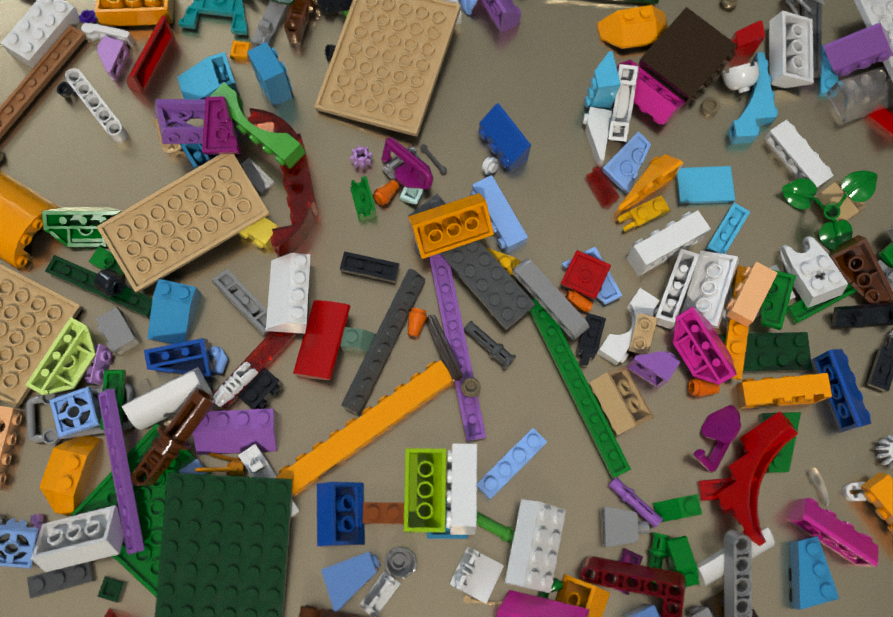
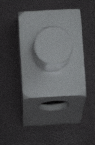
M611 507L601 508L602 547L635 543L639 540L638 534H649V522L638 521L637 512Z

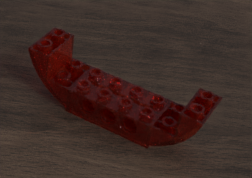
M249 108L251 116H248V121L251 124L268 132L288 133L305 150L301 134H297L285 120L271 112ZM306 153L291 169L285 164L283 166L280 165L284 176L283 184L287 191L286 199L291 211L290 220L292 223L289 226L272 229L273 236H270L271 244L275 249V253H279L280 257L293 253L303 244L313 227L315 216H319Z

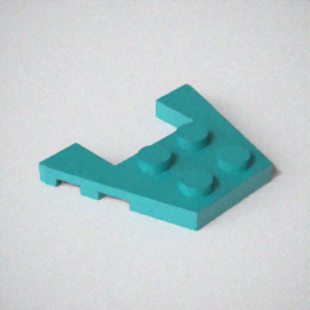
M194 0L191 6H188L185 10L186 14L183 19L180 18L178 22L181 28L196 29L199 13L233 17L231 25L232 34L248 36L243 0Z

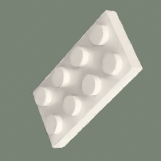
M700 251L681 313L694 306L711 323L713 328L719 329L739 257Z

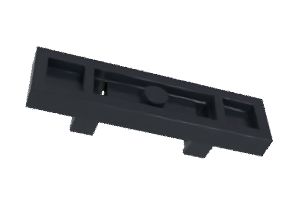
M893 303L834 307L832 319L834 327L854 326L857 328L863 327V325L893 324Z

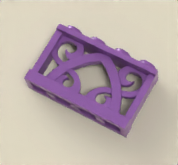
M156 99L154 114L158 122L163 144L203 143L204 127H195L187 123V121L190 119L204 120L205 99ZM233 123L238 140L240 131L236 128L237 125Z

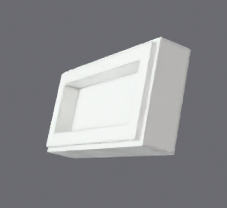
M250 158L241 164L254 188L261 195L265 194L275 184L274 180Z

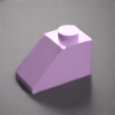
M103 36L97 46V53L111 79L116 81L129 53V49L124 41Z

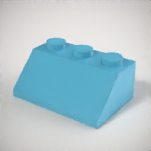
M613 51L607 53L594 71L592 79H590L587 96L584 97V104L586 108L588 107V110L590 107L611 110L621 85Z

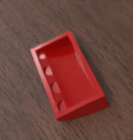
M164 15L158 20L127 77V85L130 90L143 94L174 36Z
M323 300L313 301L293 374L309 379H331L351 307L349 304Z

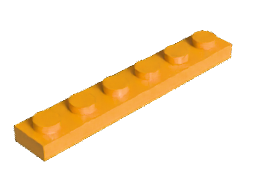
M737 266L731 296L733 299L737 294L734 292L739 282H743L745 278L743 273L747 267ZM728 317L725 347L732 357L737 374L730 379L741 380L749 326L746 327Z

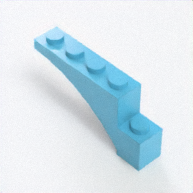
M757 52L751 61L752 66H754V62H758L759 78L752 85L751 94L743 114L738 120H734L728 128L731 145L753 143L759 136V126L771 125L777 118L778 110L774 105L775 95L771 89V76L768 74L767 69L768 60L765 59L764 52Z

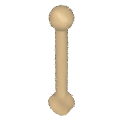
M465 595L463 598L466 604L470 602L485 604L476 598H471L469 595ZM488 600L486 604L500 607L503 600L499 602Z

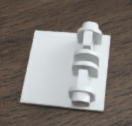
M467 547L450 585L486 604L504 565Z

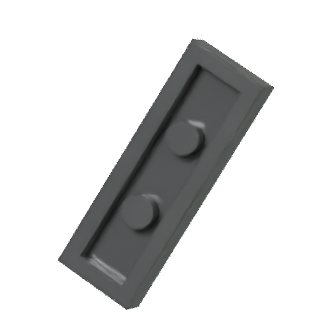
M92 561L27 577L30 598H36L95 581Z

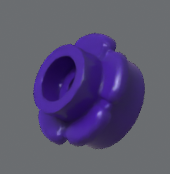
M82 11L79 16L80 22H83V24H96L97 17L95 11Z

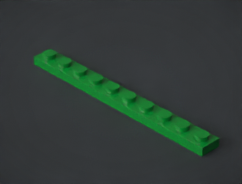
M535 298L531 299L536 305L529 312L611 477L615 478L631 470L560 326Z

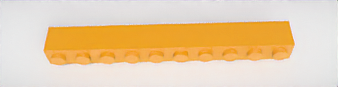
M440 360L437 363L435 361L431 362L426 366V371L421 374L419 372L414 374L410 378L411 381L406 385L402 383L394 389L395 393L389 397L385 395L380 398L378 405L373 408L371 406L366 408L362 412L361 417L349 420L345 424L346 427L341 431L337 429L329 435L330 439L324 443L322 441L318 442L312 447L313 451L298 456L295 459L296 463L281 468L278 471L280 474L276 478L293 479L292 498L454 383L442 361Z

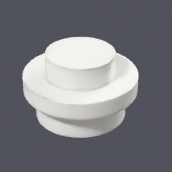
M487 157L482 164V170L487 175L495 173L498 168L497 159L494 157Z

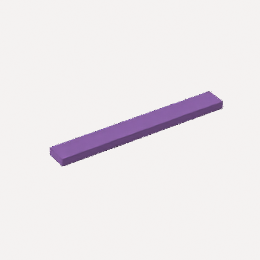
M107 389L98 394L126 550L129 555L144 551V545L115 390Z

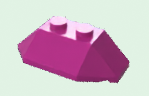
M694 306L676 317L673 344L694 377L719 385L737 375L729 351L711 323Z

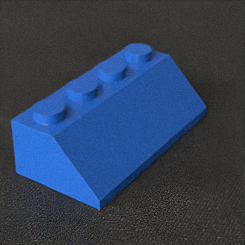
M843 349L828 350L813 358L818 373H828L832 397L828 399L840 431L845 432L872 424L870 413L865 408L863 395L857 388L856 377L850 370L849 360Z

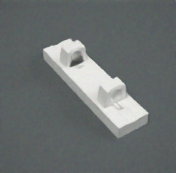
M256 444L238 455L252 477L276 478V473ZM293 499L291 517L300 511Z

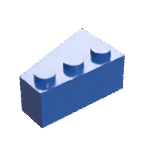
M201 338L144 350L147 370L185 374L199 367L203 376L215 377L208 339Z

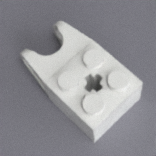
M807 236L804 238L803 246L805 253L795 252L787 245L780 247L781 260L787 273L796 275L793 286L807 308L843 294L848 285L847 281L828 253L813 237Z

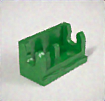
M367 176L361 177V182L355 183V180H352L350 190L359 222L377 217Z

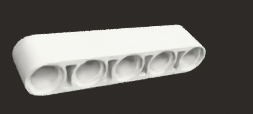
M76 68L69 69L65 74L67 82L111 139L116 143L124 142L128 137V133L81 71Z

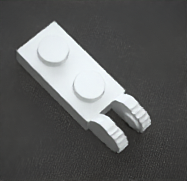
M84 23L81 26L82 32L86 34L88 39L94 41L97 39L102 40L103 36L124 41L126 45L134 46L135 40L129 31L92 23Z

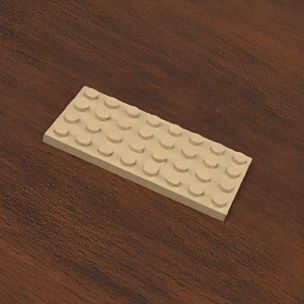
M220 154L96 227L132 288L138 293L157 282L158 279L164 278L269 216L270 213L234 154Z

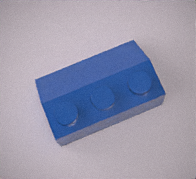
M497 103L479 122L478 133L482 140L488 142L491 152L498 155L501 165L504 168L507 167L511 172L528 161L531 144L501 105Z
M326 482L317 484V546L365 544L363 483Z

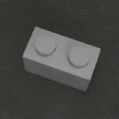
M118 307L96 318L99 324L97 329L102 336H106L108 340L106 345L111 352L115 351L121 355L140 344L126 316Z

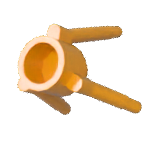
M209 453V456L230 461L231 463H227V467L195 469V472H227V475L244 476V464L242 461H239V457H229L215 453Z

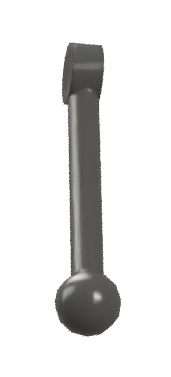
M422 144L420 147L421 151L425 152L440 168L442 174L446 173L447 168L442 166L429 152L426 144Z

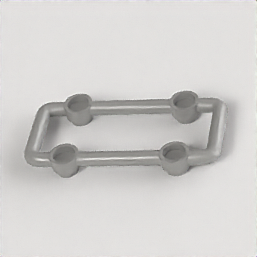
M125 383L127 403L134 399V390L130 384ZM103 384L101 387L91 388L92 394L98 395L103 392ZM77 390L33 396L28 399L26 403L27 437L31 442H44L49 445H56L61 440L57 430L53 428L45 430L43 434L36 435L35 404L43 403L51 406L49 400ZM128 417L127 422H123V430L131 429L134 426ZM96 426L62 439L102 434L105 431L101 430L100 426Z

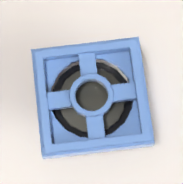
M85 387L49 400L58 436L61 439L101 425L99 420L101 410L98 408L100 404L97 399L93 398L90 387Z
M15 518L8 520L6 525H0V554H2L0 555V566L31 568L33 563L31 557L36 544L38 528L29 527L24 519H21L20 522H15Z

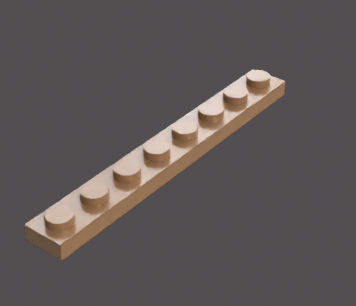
M69 25L0 106V139L85 40L86 35L83 32Z

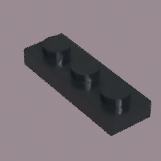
M344 251L340 271L396 283L400 264Z

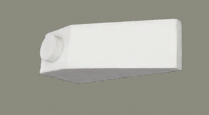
M590 107L589 112L584 114L583 124H586L585 133L596 165L601 168L605 157L612 111Z

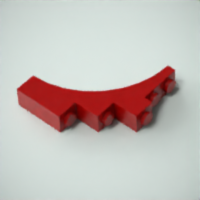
M781 411L740 438L744 444L742 449L746 455L729 465L732 472L730 476L735 483L717 494L722 511L725 514L729 513L743 526L744 530L742 533L758 546L766 543L758 518V495L761 482L775 455L786 443L798 435L790 420Z

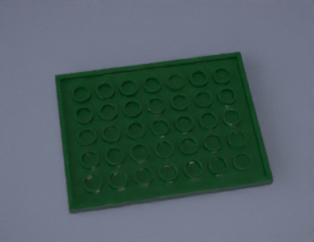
M168 472L155 617H283L293 479Z

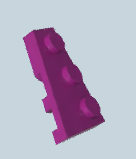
M224 96L206 97L202 143V153L205 155L241 154L228 102Z

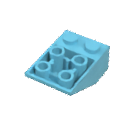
M225 52L205 58L177 77L183 99H206L223 82L239 94Z

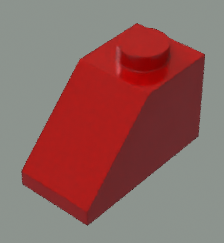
M762 20L735 31L730 39L737 44L734 51L736 52L735 56L754 55L765 38Z

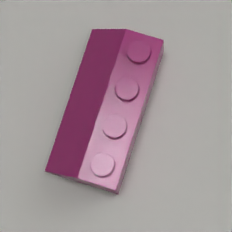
M631 59L619 63V65L639 66ZM639 66L634 102L639 105L638 108L642 112L653 116L652 119L656 123L664 125L671 120L686 102Z
M803 498L797 501L787 520L811 536H818L820 542L856 566H877L878 545L872 542L873 539L870 536L857 532L852 524L846 521L842 522L836 518L837 515L834 512L822 509L818 506L819 503L812 498Z
M510 590L498 609L497 617H588L590 609Z

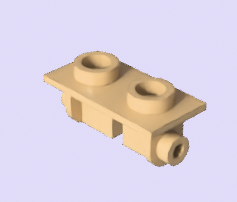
M638 313L629 351L642 355L649 354L658 318Z

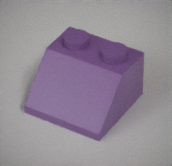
M660 351L635 356L626 367L657 388H660L669 381L680 361L677 360L674 354Z

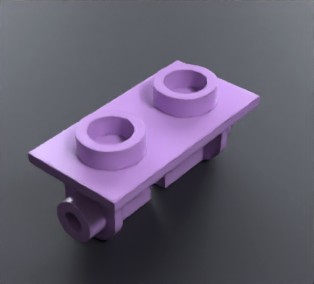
M98 344L94 346L96 356L92 361L94 364L88 367L84 379H86L87 384L101 386L103 384L104 370H108L112 352L107 346Z

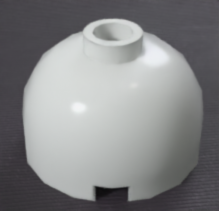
M754 62V66H750V63L729 68V73L726 74L725 70L722 71L721 75L726 87L731 90H738L739 93L749 91V87L754 85L759 78L758 62Z

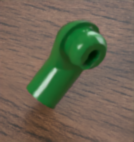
M553 578L551 593L561 591L563 588L562 581ZM539 591L538 597L548 599L550 593Z

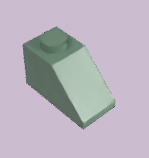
M345 327L341 348L347 352L367 354L376 334L363 329Z

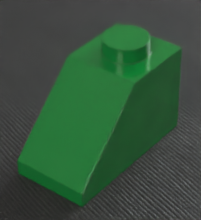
M698 494L652 503L654 511L663 518L661 522L702 515Z
M687 536L666 540L670 571L684 575L686 587L698 585L697 564Z

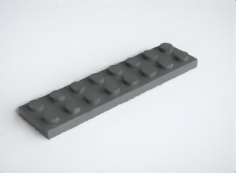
M436 193L408 216L446 203ZM479 240L439 253L505 330L535 307L536 304Z

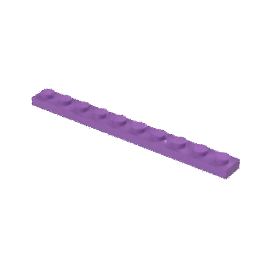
M440 254L430 256L429 260L444 334L463 373V378L459 381H454L466 441L486 438L478 395L470 398L461 391L462 382L467 378H474L451 267Z

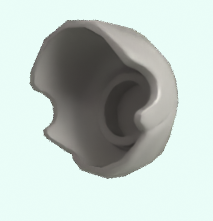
M398 546L386 554L385 567L387 572L393 577L404 579L415 572L417 560L415 554L409 548Z

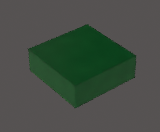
M105 576L97 597L118 603L126 581Z

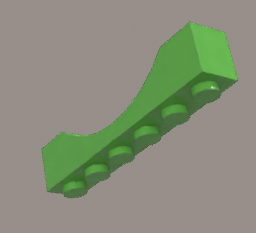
M224 82L209 96H224L228 102L232 121L237 125L236 128L243 135L247 133L249 135L248 138L255 145L259 143L266 154L274 155V159L281 166L285 164L291 169L306 153L302 145L288 133L268 132L251 124L246 119L242 100Z

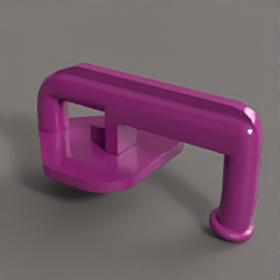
M388 137L385 140L381 160L383 162L392 160V151L405 162L395 170L394 176L396 180L407 188L430 189L433 183L431 168L421 159L415 157L394 138Z
M728 405L710 414L702 426V434L709 439L716 440L717 443L709 458L706 457L703 449L696 450L693 456L710 472L717 470L730 443L736 438L741 429V416L733 405Z

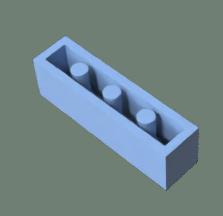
M491 175L472 184L470 194L480 193L486 200L493 232L498 237L497 242L500 248H504L506 253L526 244L528 236L493 176Z
M532 428L477 483V489L490 500L547 441Z

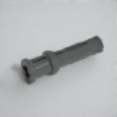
M473 321L468 322L464 327V330L490 352V357L496 358L503 365L504 369H507L515 360V354H510L503 344H497L483 330L476 326ZM476 332L479 333L485 340H487V343L482 338H480L476 334Z

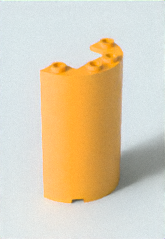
M1 170L0 259L20 270L27 264L31 256L23 249L26 245L30 244L35 233L43 227L42 211L61 207Z

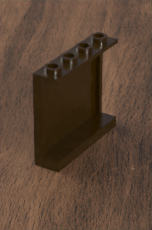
M686 7L641 57L639 66L642 69L649 68L688 98L686 103L689 104L692 100L696 101L702 93L700 90L703 87L707 88L711 84L715 73L717 75L720 74L725 67L723 64L733 59L736 55L734 51L737 44Z

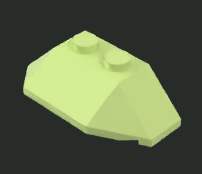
M70 317L26 383V386L41 395L75 389L96 356L89 327Z

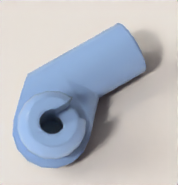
M213 346L210 349V355L216 361L213 372L222 375L228 362V357L221 347Z

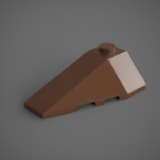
M857 235L840 244L829 255L845 280L870 304L893 303V291L867 238Z

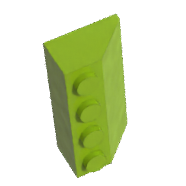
M406 448L404 532H445L446 449Z

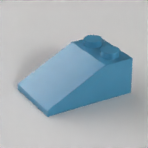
M158 279L152 300L147 339L167 344L186 342L201 292L194 286Z

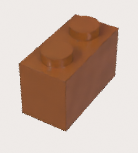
M363 502V524L404 525V503Z

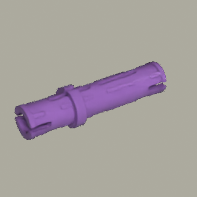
M618 477L610 483L609 487L622 498L621 500L623 502L626 501L654 528L661 523L663 518L634 493L635 490L629 489Z

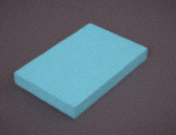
M731 166L680 168L676 175L679 205L732 203L735 201Z

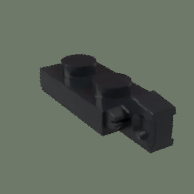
M587 313L585 318L589 328L581 334L577 349V355L581 356L579 366L584 368L588 366L590 358L594 359L598 352L606 318Z
M893 338L886 340L885 345L881 346L878 350L867 382L868 386L883 392L889 391L893 380Z

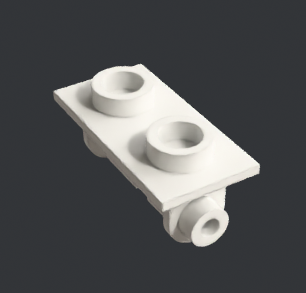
M384 571L359 605L366 613L376 617L401 583Z

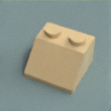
M842 180L834 182L817 195L824 205L832 201L838 203L844 194L847 193L841 188ZM848 196L840 206L841 212L836 220L848 221L865 210L867 206L864 202H855Z

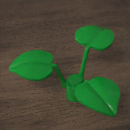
M866 170L848 174L841 183V188L847 193L844 194L838 203L832 201L824 205L819 199L814 197L817 193L815 183L806 178L796 179L784 185L782 192L785 199L797 209H808L812 204V200L824 209L825 217L833 222H826L821 226L819 238L825 246L834 251L840 244L851 239L853 234L852 226L847 220H836L841 212L840 206L848 196L855 202H864L870 199L875 192L878 175Z

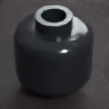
M106 268L96 275L94 284L98 291L113 297L124 290L125 280L118 272Z

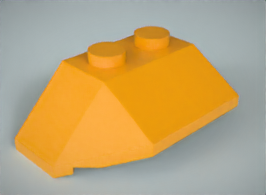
M653 5L617 10L597 23L600 40L621 49L652 45L669 27L665 12Z
M92 436L75 437L53 448L39 488L55 513L70 516L80 505L102 439Z

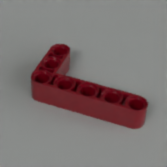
M589 556L584 560L580 575L586 583L664 598L662 617H682L686 578L681 573L595 556Z

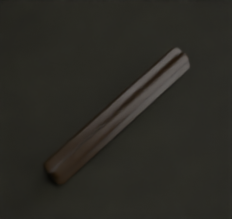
M428 315L425 321L453 381H459L463 378V373L435 315Z

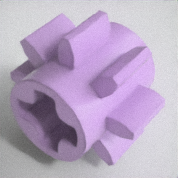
M358 145V148L351 150L354 156H350V161L354 162L355 168L359 166L365 169V166L371 165L370 159L373 158V154L368 153V147L363 148Z

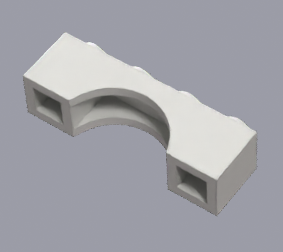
M619 65L618 76L621 85L615 97L608 140L628 142L639 66Z
M640 288L627 306V310L632 318L630 331L621 335L609 334L597 354L614 366L619 362L623 364L629 355L626 351L630 347L638 313L654 316L659 309L656 305L660 300Z

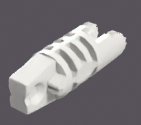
M249 362L243 363L233 373V376H230L225 381V384H222L212 396L216 400L215 404L219 407L234 398L235 394H238L243 389V386H246L258 374L254 368L250 369L251 364Z

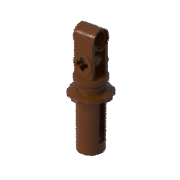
M295 0L293 4L289 5L284 28L287 39L291 43H298L302 40L309 14L313 12L314 6L318 5L317 0Z
M195 388L168 426L160 424L157 427L160 436L155 438L152 442L153 446L147 451L142 461L132 473L131 478L135 485L148 486L155 484L162 473L170 466L172 460L179 456L180 450L190 449L191 443L188 439L216 403V400L200 388ZM145 472H146V475H147L146 480L144 479V473H145Z

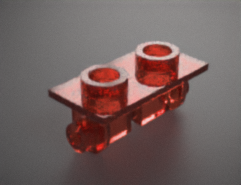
M596 166L592 169L593 172L587 174L586 177L605 206L619 199L620 196L607 175L602 171V167Z

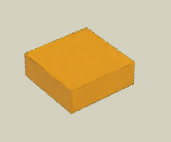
M233 40L230 58L248 61L247 51L251 50V43Z

